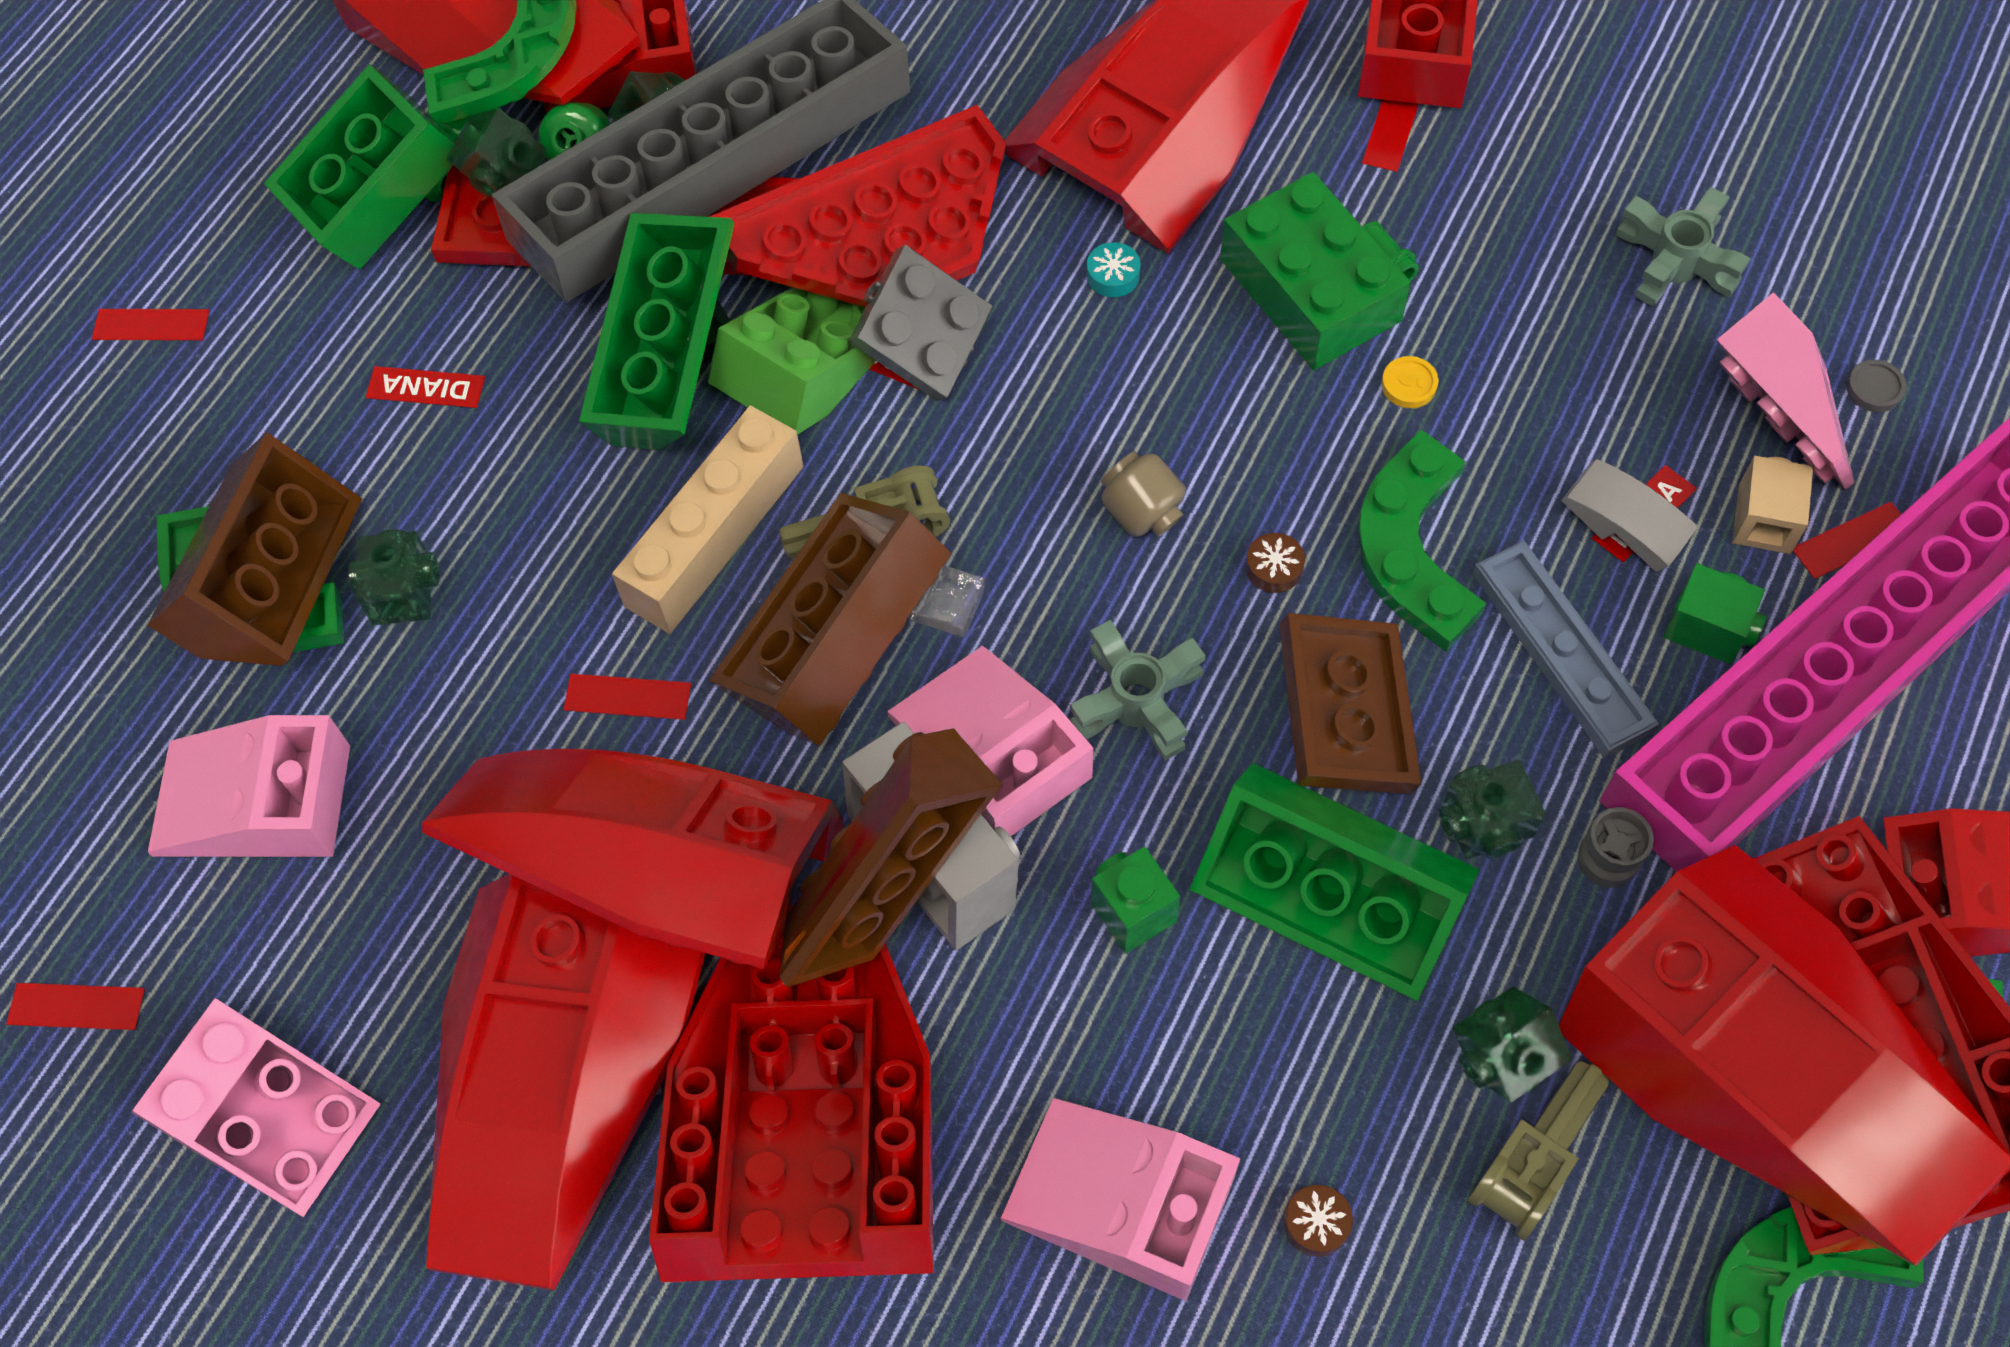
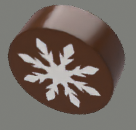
M1264 534L1255 539L1248 549L1245 565L1247 576L1252 584L1263 591L1270 593L1288 591L1296 586L1302 577L1305 554L1301 545L1286 534Z
M1311 1185L1299 1190L1289 1201L1284 1214V1229L1289 1241L1302 1253L1315 1257L1328 1256L1338 1251L1345 1244L1353 1225V1215L1347 1200L1335 1189L1324 1185Z

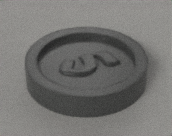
M1866 360L1853 368L1847 379L1846 388L1849 397L1859 407L1871 412H1886L1899 405L1906 393L1907 384L1904 375L1894 365L1882 360Z

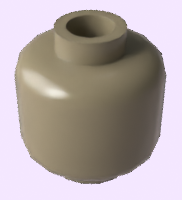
M1133 451L1119 461L1101 480L1106 487L1101 496L1103 506L1130 536H1142L1152 530L1157 537H1160L1184 516L1178 506L1185 497L1186 487L1157 454L1149 453L1139 456L1136 451Z

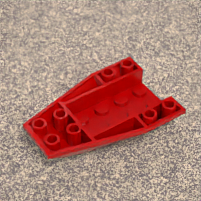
M1152 0L1062 70L1005 139L1006 147L1004 154L1041 177L1052 164L1121 205L1126 229L1169 254L1231 177L1310 0Z
M540 749L504 753L477 759L422 822V833L638 935L664 941L675 947H686L726 958L733 963L747 964L764 969L785 932L789 894L792 885L808 858L825 861L831 850L830 843L842 830L844 819L832 800L682 761L607 750Z
M1860 816L1753 858L1840 929L2010 1154V1006ZM2010 1171L1954 1228L2010 1211ZM1788 1196L1810 1254L1818 1255L1882 1248Z
M1736 845L1678 870L1585 966L1556 1029L1592 1064L1602 1069V1073L1655 1122L1914 1266H1917L2010 1171V1154L1840 929Z
M507 874L479 888L443 1004L427 1269L434 1272L553 1291L556 1289L667 1073L668 1062L688 1024L705 957L704 952L686 947H675L664 941L638 935L511 874Z

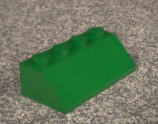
M645 213L630 214L579 419L582 425L610 446L661 450L684 436L735 224L731 218Z
M1252 763L1233 784L1190 890L1418 1001L1480 869Z

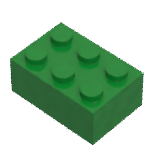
M369 64L264 184L321 246L360 270L465 151L439 125L437 126L434 120L404 90Z
M1314 172L1303 176L1224 219L1220 260L1313 371L1402 322L1411 281Z

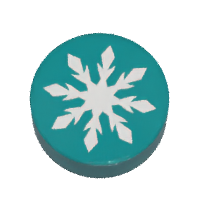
M1117 242L1102 244L1096 247L1088 256V284L1096 293L1102 296H1125L1132 292L1139 283L1140 258L1136 251L1128 245Z

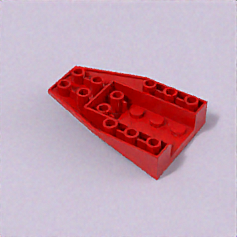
M332 0L349 30L424 75V69L473 56L492 47L508 32L517 12V0ZM576 0L577 8L574 29L563 55L548 75L529 90L523 98L565 105L572 98L582 94L587 86L611 67L618 65L627 54L641 44L638 34L614 0Z
M788 906L787 914L793 906ZM784 934L764 969L747 964L733 963L721 957L667 1065L649 1242L660 1281L690 1282L934 1273L931 1059L886 944L874 960L787 987L780 979Z

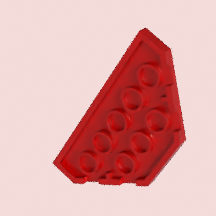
M975 105L709 217L731 218L735 223L726 259L736 272L866 307L868 303L863 299L866 291L872 283L880 281L895 250L903 245H907L956 281L976 272L1006 142L980 107Z

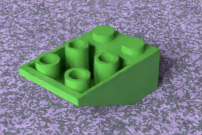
M792 287L718 328L708 383L744 406L749 407L751 405L797 431L798 435L828 416L877 361L848 342L866 307Z

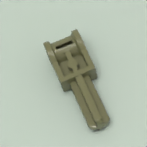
M919 465L907 467L889 478L854 488L856 497L909 511L919 521L926 519L923 525L935 537L946 531L950 525V517L947 510L939 505L934 489L937 486V477L934 470L930 467ZM914 483L916 488L911 489V484ZM825 514L789 524L780 529V538L788 558H795Z
M1582 1061L1574 1064L1534 1126H1531L1524 1120L1519 1122L1467 1200L1474 1207L1483 1204L1516 1228L1515 1236L1522 1241H1525L1534 1230L1579 1160L1578 1157L1568 1151V1148L1609 1086V1079L1602 1073V1069L1594 1064L1589 1065Z

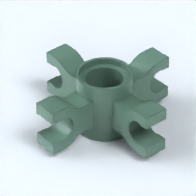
M1710 187L1694 211H1676L1668 218L1660 215L1650 203L1642 198L1635 196L1622 215L1626 219L1618 227L1615 235L1627 242L1643 244L1654 250L1651 263L1642 276L1645 280L1637 289L1635 297L1654 307L1671 282H1687L1696 275L1704 278L1717 292L1728 298L1740 284L1742 280L1740 275L1748 266L1751 258L1738 251L1722 249L1711 243L1714 237V228L1722 217L1719 213L1726 206L1730 198L1728 195Z
M1111 620L1090 630V637L1095 642L1090 645V652L1097 663L1110 676L1111 686L1099 693L1085 696L1070 704V710L1074 715L1070 722L1086 740L1095 736L1116 720L1132 727L1144 726L1164 761L1184 751L1186 745L1182 738L1187 736V729L1164 702V694L1203 676L1204 670L1199 664L1205 661L1206 655L1196 641L1191 638L1178 645L1165 657L1157 660L1146 653H1130ZM1139 684L1147 687L1151 692L1142 696L1129 694L1124 689L1130 685Z

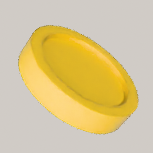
M1403 356L1391 361L1386 366L1381 385L1387 399L1395 405L1403 408H1418L1428 404L1434 398L1439 379L1435 368L1426 360L1414 356Z

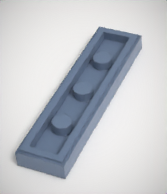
M1525 540L1475 564L1472 575L1604 759L1655 733L1659 726L1655 717Z

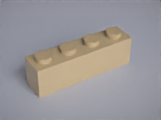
M751 405L747 408L612 573L625 608L669 634L673 632L803 469L804 466L796 430Z

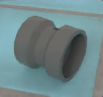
M1616 807L1601 812L1591 824L1587 835L1579 846L1577 858L1580 869L1589 880L1600 886L1613 888L1629 883L1652 851L1654 836L1651 826L1642 815L1631 809ZM1606 853H1609L1610 855L1615 856V857H1617L1618 859H1614V858L1610 857L1609 855H1607Z

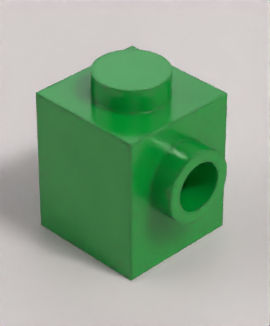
M1696 563L1680 593L1663 638L1731 664L1742 645L1750 648L1754 647L1763 629L1767 615L1759 613L1757 610L1765 589L1748 583L1739 575L1728 572L1722 573Z
M1145 846L1129 856L1126 852L1117 853L1097 868L1096 876L1092 878L1091 905L1125 954L1177 922L1180 895Z

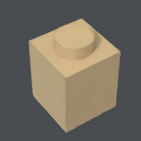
M1754 456L1738 486L1732 543L1791 554L1808 526L1813 466L1793 463L1782 457L1765 458Z

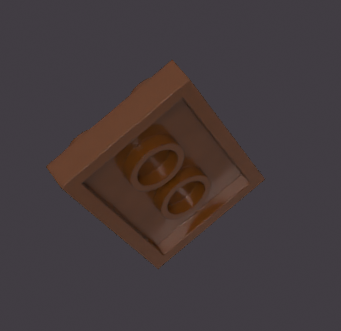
M1287 613L1279 627L1298 786L1412 794L1422 783L1398 624Z

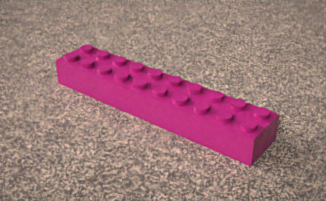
M2010 417L1615 771L1599 801L1607 809L1623 807L1634 810L1642 815L1652 828L1654 836L1652 850L1676 872L1731 846H1737L2010 591Z

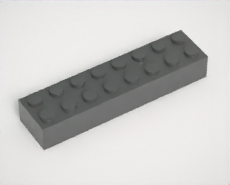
M822 0L491 194L505 238L567 303L616 273L631 213L707 217L910 93L907 45L856 0Z

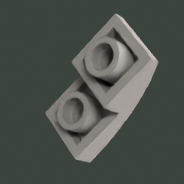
M1598 459L1588 465L1561 500L1602 540L1615 533L1655 572L1671 565L1698 528L1683 512L1650 487L1631 475Z

